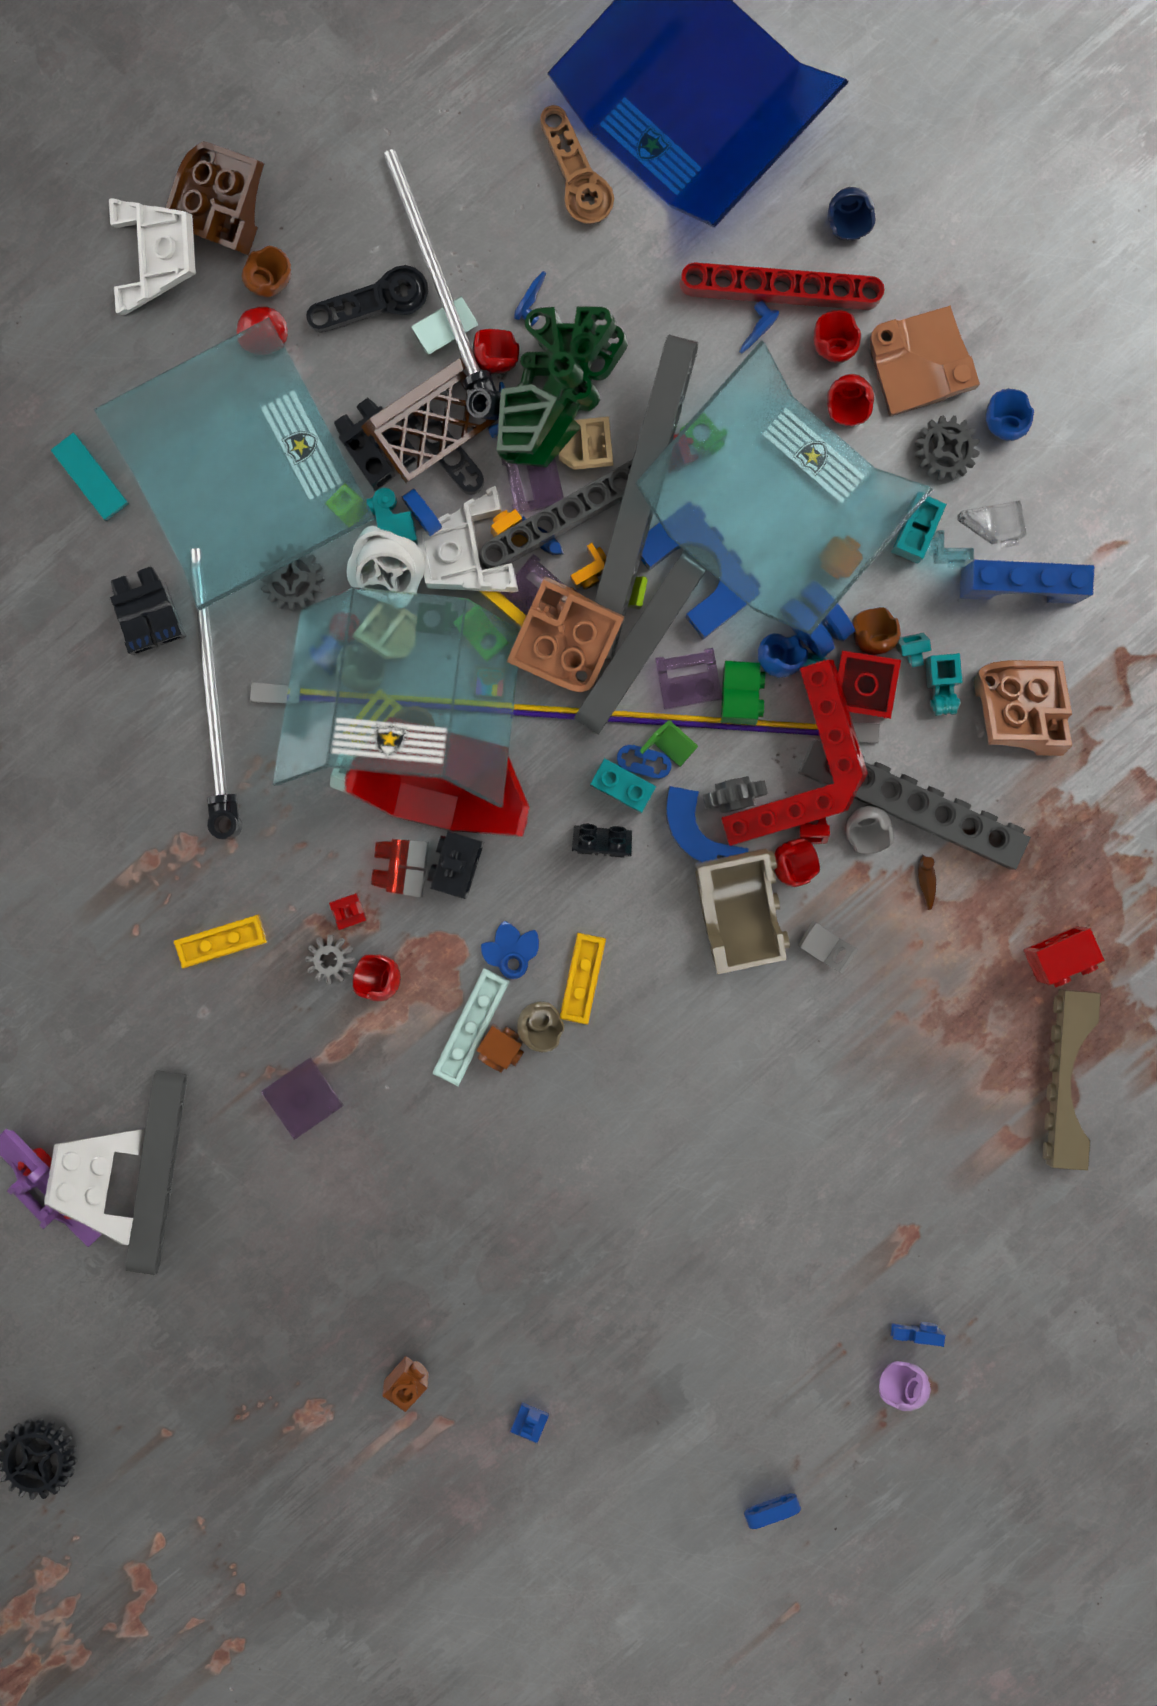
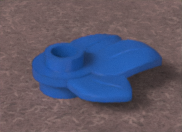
M503 921L496 931L495 942L481 944L483 958L488 964L499 967L505 977L509 979L520 978L527 971L528 961L535 957L538 952L539 937L536 930L520 935V932L512 924ZM510 959L518 960L519 967L516 970L508 967Z

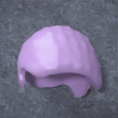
M894 1361L888 1364L879 1379L880 1397L885 1403L898 1410L912 1411L921 1408L930 1397L931 1388L928 1376L917 1365Z

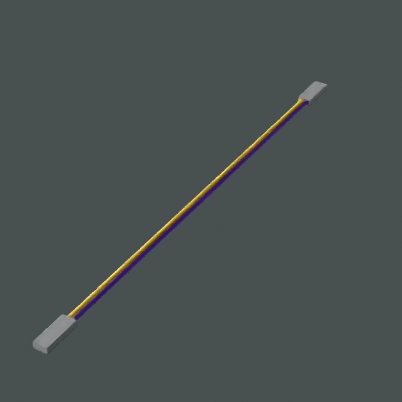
M251 682L250 702L288 705L318 702L366 706L375 695L306 690L304 686ZM389 696L402 708L418 707L424 710L574 719L580 709ZM380 698L374 706L381 707L385 701ZM614 711L607 721L664 725L670 720L673 724L680 727L820 736L817 724L758 720L756 725L721 723V717ZM853 722L858 742L879 743L880 724Z

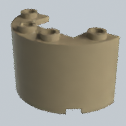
M765 848L695 863L700 904L717 975L787 960L785 949L790 948L787 931H781L778 924L776 910H780V902L777 892L773 893L771 884L776 883L774 869L777 866L774 852H768Z

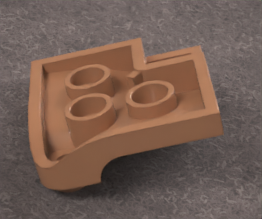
M951 305L906 319H894L881 323L871 333V354L889 417L945 401L949 397L976 390L980 385L972 356L969 355L964 345ZM888 333L891 336V340L888 342L884 341L881 334Z
M545 576L506 662L563 688L575 692L588 691L593 687L625 616ZM577 672H586L587 678L585 680L578 679Z
M1007 660L987 664L978 671L974 677V688L976 696L980 697L982 701L989 745L1015 746L1035 751L1036 755L1063 756L1072 747L1068 718L1072 715L1063 661Z

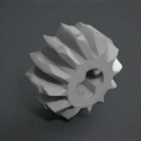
M328 935L327 945L322 937L317 938L316 941L319 948L314 945L308 946V950L315 955L305 957V962H314V966L309 967L307 972L312 973L318 970L319 973L315 977L317 982L321 981L324 975H326L327 985L332 984L333 974L339 983L344 981L341 971L348 975L352 973V969L345 964H352L356 961L353 957L346 958V954L353 951L352 946L343 950L341 947L345 943L344 938H340L336 945H334V935ZM334 953L336 955L334 960H337V964L327 967L324 964L327 960H323L324 955Z

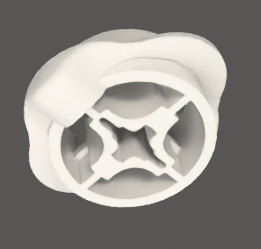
M372 525L366 527L361 532L347 562V578L357 593L399 610L406 608L417 593L419 583L425 573V558L422 550L416 543L408 538L398 536Z

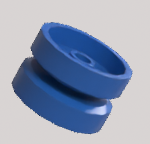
M813 582L801 593L803 603L792 600L781 612L799 639L816 656L823 659L835 649L833 638L843 642L855 632V628L834 598L820 585Z

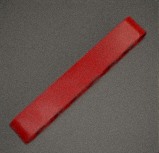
M698 262L686 265L680 279L681 290L691 297L753 302L763 300L766 303L856 310L874 309L879 304L885 291L883 282L874 276ZM695 274L701 278L702 282L698 285H691L687 282L686 277ZM718 277H726L731 284L728 287H720L715 280ZM755 279L760 284V287L755 290L746 287L745 281ZM783 281L788 285L789 290L780 292L775 288L774 283ZM808 283L814 284L818 289V293L808 294L804 290V285ZM843 286L847 291V295L837 296L833 291V287ZM864 288L873 289L876 293V298H866L862 290Z

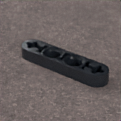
M408 417L407 424L411 429L418 430L417 427L422 426L417 417ZM434 419L429 421L427 431L432 427L439 428L442 431V422ZM447 430L446 437L455 439ZM426 439L425 446L431 454L437 455L439 453L440 441L432 443ZM446 443L445 449L449 447L451 444ZM461 446L455 449L461 455L458 464L448 465L445 463L444 458L438 461L464 493L473 495L482 490L484 476ZM466 462L470 465L465 467L470 476H478L475 487L471 484L464 485L466 479L461 471L457 476L454 474V472L461 470Z

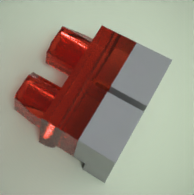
M392 839V842H376L374 857L390 860L388 871L373 869L371 885L386 888V892L423 897L426 871L405 869L399 866L426 868L429 842Z

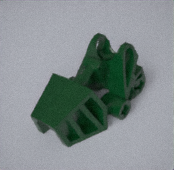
M577 306L574 323H563L555 307L536 308L526 316L525 327L538 341L539 346L544 352L524 353L520 358V363L524 368L521 382L517 387L501 389L496 451L499 457L507 463L546 468L581 428L574 420L579 409L590 411L599 404L600 393L592 383V380L601 381L606 379L628 346L626 334L619 326H616L614 316L605 307ZM537 316H544L546 318L545 325L540 329H533L531 327L532 320ZM605 319L607 321L605 325H596L597 320L603 321ZM610 338L619 339V342L617 344H610L608 341ZM597 359H603L605 361L603 369L599 372H592L591 364ZM534 376H549L543 389L532 384Z

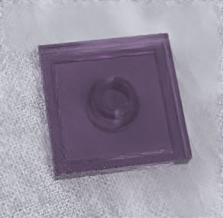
M311 1057L261 1091L294 1140L344 1106Z

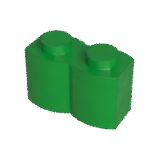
M725 661L722 680L721 723L756 725L758 717H763L764 700L759 699V689L765 688L766 672L760 671V663Z

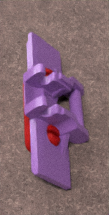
M6 1128L0 1134V1156L14 1170L17 1181L10 1186L7 1192L10 1195L14 1194L41 1222L40 1227L42 1229L56 1219L64 1223L87 1247L92 1245L102 1234L46 1205L43 1207L28 1192L37 1187L46 1195L52 1158L42 1148L31 1149L13 1130Z

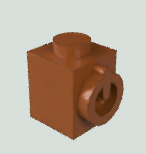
M495 1024L491 1026L476 1050L480 1053L478 1056L480 1061L501 1073L510 1064L516 1066L524 1053L520 1049L523 1042L519 1040L518 1033L508 1026H505L503 1030Z
M405 1356L385 1378L382 1396L406 1412L428 1388L429 1372L423 1364L418 1361H412Z

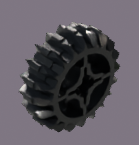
M39 1418L35 1424L32 1419H27L24 1422V1426L21 1423H17L13 1427L14 1431L9 1430L4 1435L6 1440L0 1442V1449L2 1450L0 1452V1461L2 1462L0 1464V1472H5L1 1482L9 1480L12 1483L8 1488L9 1491H13L17 1487L20 1489L18 1492L19 1497H23L26 1492H29L30 1500H34L38 1493L42 1499H46L49 1496V1492L55 1495L60 1491V1486L65 1487L69 1483L67 1477H72L75 1473L71 1466L77 1463L78 1458L71 1456L76 1452L77 1446H68V1443L72 1440V1435H68L65 1438L62 1436L65 1426L55 1430L54 1420H51L45 1426L43 1418ZM36 1438L42 1439V1440L48 1442L49 1444H47V1445L40 1444V1443L36 1440ZM18 1443L22 1447L20 1451L23 1455V1461L20 1464H17L16 1461ZM54 1453L58 1457V1468L55 1475L51 1470L53 1466L50 1462V1457ZM46 1454L40 1462L39 1460L37 1462L33 1460L32 1462L28 1463L33 1456L35 1457L36 1455H38L39 1457H41L42 1455ZM25 1473H32L37 1479L31 1478Z

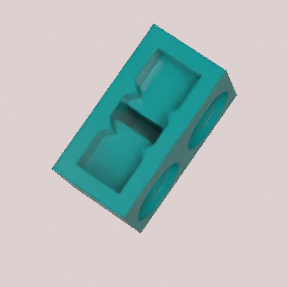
M919 493L910 506L891 552L917 564L923 560L947 504Z
M605 758L590 786L640 813L643 812L656 788L655 785Z

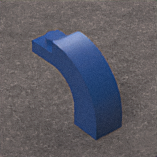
M672 786L668 787L665 806L668 828L675 842L687 855L698 862L717 859V855L727 857L748 852L749 848L717 843L703 835L698 828L695 818L699 791Z

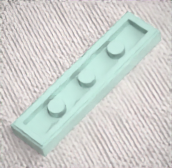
M486 968L483 969L432 1074L459 1086L510 980Z

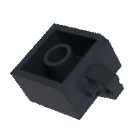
M449 831L446 836L441 835L436 849V853H440L438 864L431 865L427 881L432 882L430 889L463 899L468 898L485 842Z

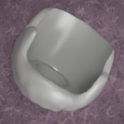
M861 807L852 812L849 818H847L845 825L846 836L856 852L860 854L877 853L889 848L893 844L894 835L891 820L888 814L879 807Z

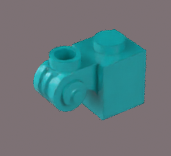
M380 488L374 493L372 498L366 499L370 516L376 515L378 528L408 538L418 545L411 511L398 514L391 512L397 506V498L391 489Z
M960 653L929 656L925 658L927 688H932L933 694L932 700H930V707H932L935 716H941L942 714L956 715L961 702L960 698H957V694L954 693V686L963 683Z

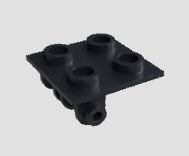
M589 823L581 824L580 826L574 825L572 851H578L577 854L592 855V853H595L597 856L598 853L604 854V856L610 854L611 857L621 858L631 856L632 831L620 826L598 828L596 825Z

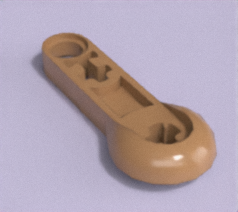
M557 105L548 106L541 113V127L565 178L566 208L570 215L580 223L590 225L599 223L609 215L613 208V190L606 180L591 169L563 108ZM556 114L561 117L562 123L555 128L549 127L545 122L546 118L549 115ZM562 133L566 144L571 145L570 152L561 149L559 135ZM589 193L591 197H597L594 198V204L590 205L588 201L582 202V200H585V194Z

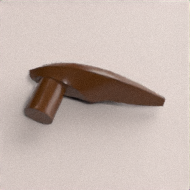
M922 854L918 867L919 884L925 897L926 910H932L936 894V875L933 867L935 861L932 857H926Z

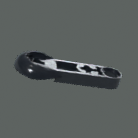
M408 265L396 266L387 271L375 284L311 305L306 314L307 322L312 329L321 333L384 312L399 315L413 314L420 310L426 302L428 284L423 273L415 267ZM405 283L407 287L411 285V289L407 290L408 295L402 297L401 293L396 294V291L400 290V284ZM350 302L352 306L356 305V307L352 308L351 315H347L345 311L336 313L339 318L338 320H335L334 314L330 309L331 306H334L336 311L345 308L344 303ZM318 310H324L328 313V320L323 325H316L313 322V315Z

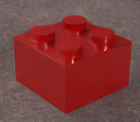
M842 650L838 676L849 712L891 719L901 664L900 659Z
M1075 926L1023 949L1037 982L1048 984V986L1054 985V987L1069 983L1071 981L1070 976L1081 972L1082 975H1086L1099 969L1097 964L1105 961L1091 928Z

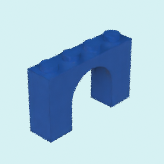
M687 500L648 531L641 562L650 571L670 554L685 547H695L704 550L714 559L719 571V582L716 590L685 616L698 635L704 640L760 595L758 591L760 585L751 573L746 575L740 568L742 562L733 550L728 552L722 545L724 539L715 527L710 529L704 522L706 516L697 504L692 506Z
M973 560L961 569L960 599L989 600L994 596L1002 594L1047 595V603L1077 604L1093 595L1095 565Z

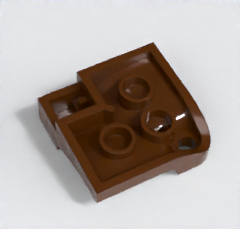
M201 142L188 151L176 173L165 208L192 214L194 235L249 256L258 227L255 226V205L260 177L265 163L209 142Z

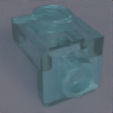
M938 530L934 533L930 542L929 555L933 556V564H947V568L959 569L964 568L965 564H969L974 560V548H944V530Z

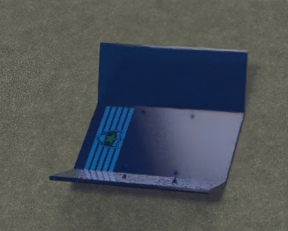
M614 0L548 72L551 80L590 134L671 208L714 228L849 83L843 77L800 63L732 0Z

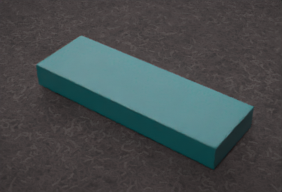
M74 432L51 449V452L105 521H108L129 504Z

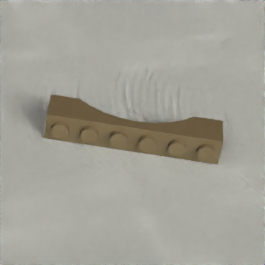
M1059 989L1058 996L1055 995L1053 1000V1011L1057 1013L1056 1025H1053L1051 1029V1041L1055 1042L1054 1054H1051L1049 1058V1070L1053 1072L1052 1083H1049L1047 1087V1100L1051 1101L1050 1113L1045 1115V1129L1048 1130V1142L1043 1144V1159L1052 1168L1088 1170L1090 1140L1082 1130L1074 1111L1071 1098V1077L1073 1065L1081 1045L1088 1034L1099 1023L1101 993Z

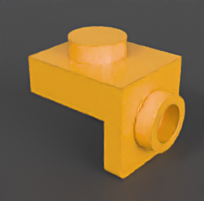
M516 509L510 513L505 510L493 518L494 524L491 525L490 533L493 537H496L522 522V517ZM515 535L511 539L516 547H522L527 543V539L523 535Z
M593 543L587 545V551L594 562L570 575L576 590L582 586L584 590L594 586L600 581L598 577L603 573L607 556L601 547L595 548Z

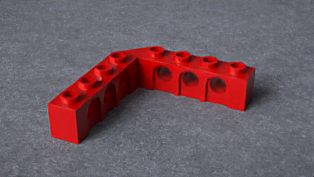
M827 659L800 668L834 784L721 817L729 846L849 810L868 772L834 660Z

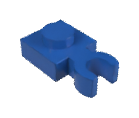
M920 1322V1326H906L892 1323L891 1336H893L894 1340L914 1341V1343L944 1347L945 1334L938 1328L937 1324Z

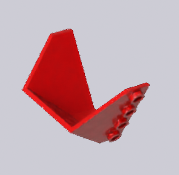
M389 718V719L387 720V722H386V723L416 725V724L404 722V721L397 720V719H393V718ZM407 729V732L446 736L445 741L406 737V740L445 743V748L403 745L406 748L444 751V756L397 752L396 754L443 759V764L357 755L351 763L350 770L346 773V793L395 818L447 831L523 837L524 829L527 825L530 807L505 747L451 733ZM369 741L368 744H375V742ZM363 748V750H362V751L378 752V753H380L379 750H376V749H366V748Z

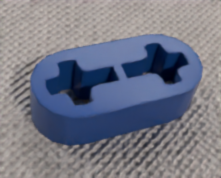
M414 488L401 496L409 511H411L414 518L429 536L442 529L433 511Z
M626 745L617 754L618 765L635 774L661 779L667 776L671 770L672 763L670 758L658 751L648 749L642 754L640 752L642 747ZM629 750L635 751V757L643 759L642 764L632 762L631 766H626V760L621 758L622 754H627ZM659 757L663 759L662 764L667 766L666 770H660L659 774L653 773L654 768L645 765L646 760L655 762Z
M790 1493L754 1505L744 1512V1516L750 1529H758L798 1514L801 1511V1506L797 1495Z

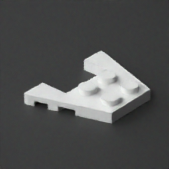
M114 198L109 199L111 226L121 228L137 224L140 282L114 287L115 310L117 314L123 316L196 274L192 214L185 211L158 206L152 207Z
M496 486L486 490L487 494L476 500L472 498L465 502L464 507L449 515L447 513L438 518L442 529L432 536H429L423 528L416 531L418 546L425 558L424 578L428 588L494 592L519 591L512 563L485 570L482 569L473 522L497 516L502 512Z
M145 1129L55 1144L44 1205L92 1228V1230L115 1240L119 1244L129 1245L133 1218L104 1214L114 1152L142 1156Z

